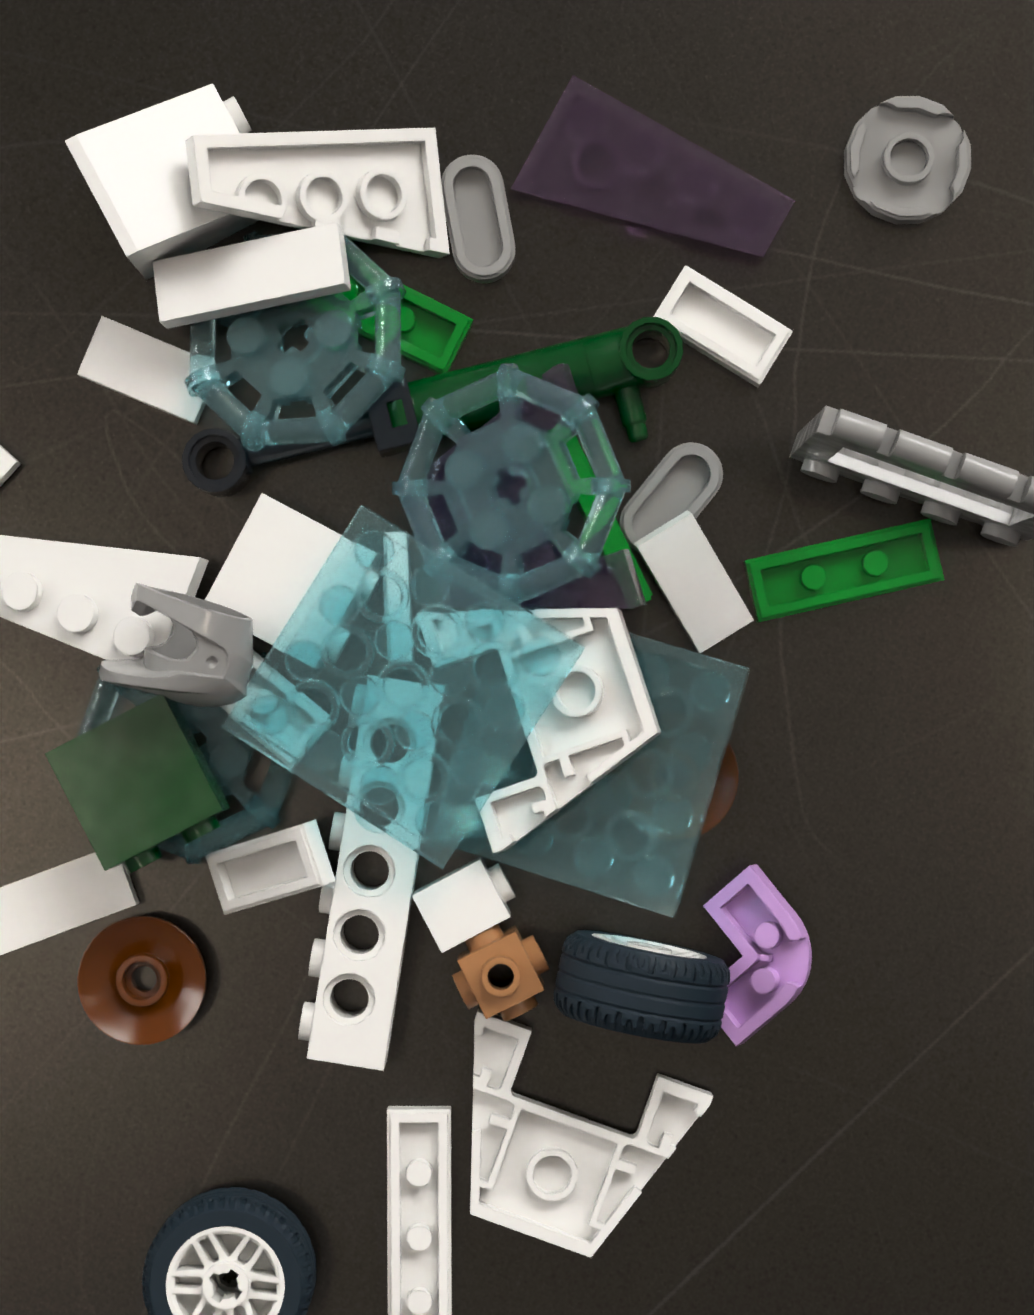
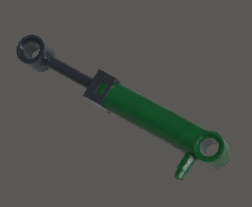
M643 317L632 322L629 326L410 382L403 378L364 388L362 390L368 412L248 443H246L244 437L237 439L231 432L219 428L205 429L195 434L186 443L182 454L183 470L188 480L204 493L217 498L230 497L241 492L249 483L251 475L254 474L253 467L370 437H375L378 452L384 458L423 448L424 443L615 395L622 426L626 428L629 441L632 443L640 442L648 438V431L646 427L647 417L639 388H657L671 379L683 355V340L677 328L669 321L659 317ZM643 338L658 340L667 352V360L657 368L643 367L635 361L632 354L633 345ZM218 447L230 449L234 456V465L231 472L226 477L218 480L206 478L202 466L206 454Z

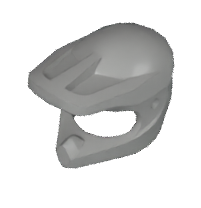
M136 583L131 595V611L139 616H147L158 611L169 617L173 623L172 634L165 643L158 646L145 647L144 657L134 660L101 661L100 679L113 685L163 695L170 700L198 707L225 706L234 704L247 697V684L254 665L253 619L238 611L207 600Z

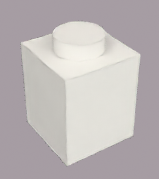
M482 856L415 890L412 894V898L441 953L510 918L511 911L506 902L516 897L499 863L488 868Z

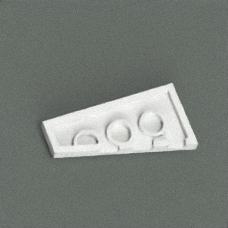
M435 127L192 135L185 140L192 203L195 207L299 229L337 222L342 227L344 238L435 258L450 255Z
M0 535V617L105 660L138 659L144 657L145 647L158 646L167 641L172 634L173 623L169 617L158 611L147 616H139L131 611V595L135 584L140 583L195 597L209 560L194 556Z

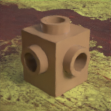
M496 924L464 941L468 949L460 952L457 959L461 971L453 974L452 977L468 1009L479 1005L486 1019L500 1013L503 1021H508L538 1005L534 995L544 991V981L540 974L550 970L533 935L522 939L516 925L502 931L499 924ZM497 964L507 965L513 971V980L505 987L493 985L488 978L489 970Z

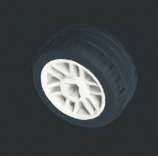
M577 930L566 937L562 946L563 953L560 957L559 971L557 972L555 983L556 987L553 993L554 1003L563 1015L596 1027L671 1042L702 1044L707 1043L718 1035L722 1025L721 1019L724 1015L728 994L727 985L730 984V970L721 958L677 945L601 931Z
M241 1187L218 1188L201 1193L189 1199L171 1214L149 1247L142 1273V1292L148 1315H306L316 1284L317 1269L314 1249L306 1229L302 1226L297 1216L283 1203L265 1193ZM230 1270H233L238 1276L236 1280H232L229 1284L222 1278L224 1273H229Z

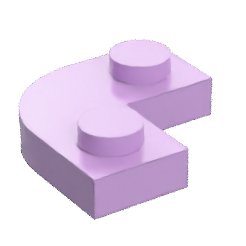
M757 864L749 865L703 905L742 954V957L729 967L730 984L727 985L728 994L724 1015L721 1019V1028L735 1046L745 1043L798 997L808 980L812 963V949L806 927L798 914Z

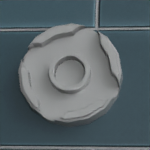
M895 96L871 108L855 124L844 150V177L854 199L872 216L892 224H920L941 215L963 192L971 171V144L965 130L962 132L960 125L953 119L954 115L944 105L921 96Z

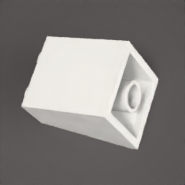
M213 83L79 133L65 140L126 257L146 280L154 277L153 261L203 251L259 221L193 206L185 140L192 135L240 134L252 131L235 97L233 96L222 101Z

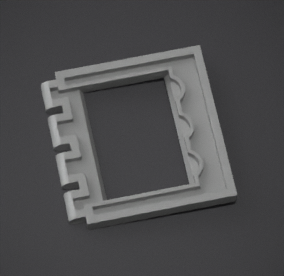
M825 406L797 433L789 457L803 462L800 471L806 475L830 483H837L838 477L841 475L863 483L860 491L862 494L890 504H897L899 496L923 504L920 512L923 516L941 523L956 526L959 518L983 526L981 536L1004 545L1017 547L1020 539L1025 541L1034 539V476L1027 477L1009 467L966 452L964 454L954 451L952 447L901 429L897 431L887 427V424L844 409L838 410L829 406Z

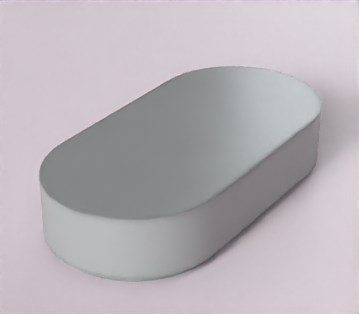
M464 155L452 161L445 169L441 178L445 217L453 259L457 269L467 279L477 283H491L504 277L511 269L515 260V240L504 182L500 170L491 160L480 155Z
M694 442L683 443L674 447L624 506L619 518V526L632 551L639 554L633 543L688 510L696 519L720 489L723 480L722 464L713 450L703 444Z

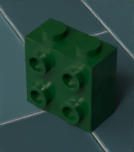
M157 695L45 753L105 871L123 864L129 875L163 857L158 847L159 844L181 834L185 844L199 839L221 827L215 815L230 808L176 701L170 700L163 695Z

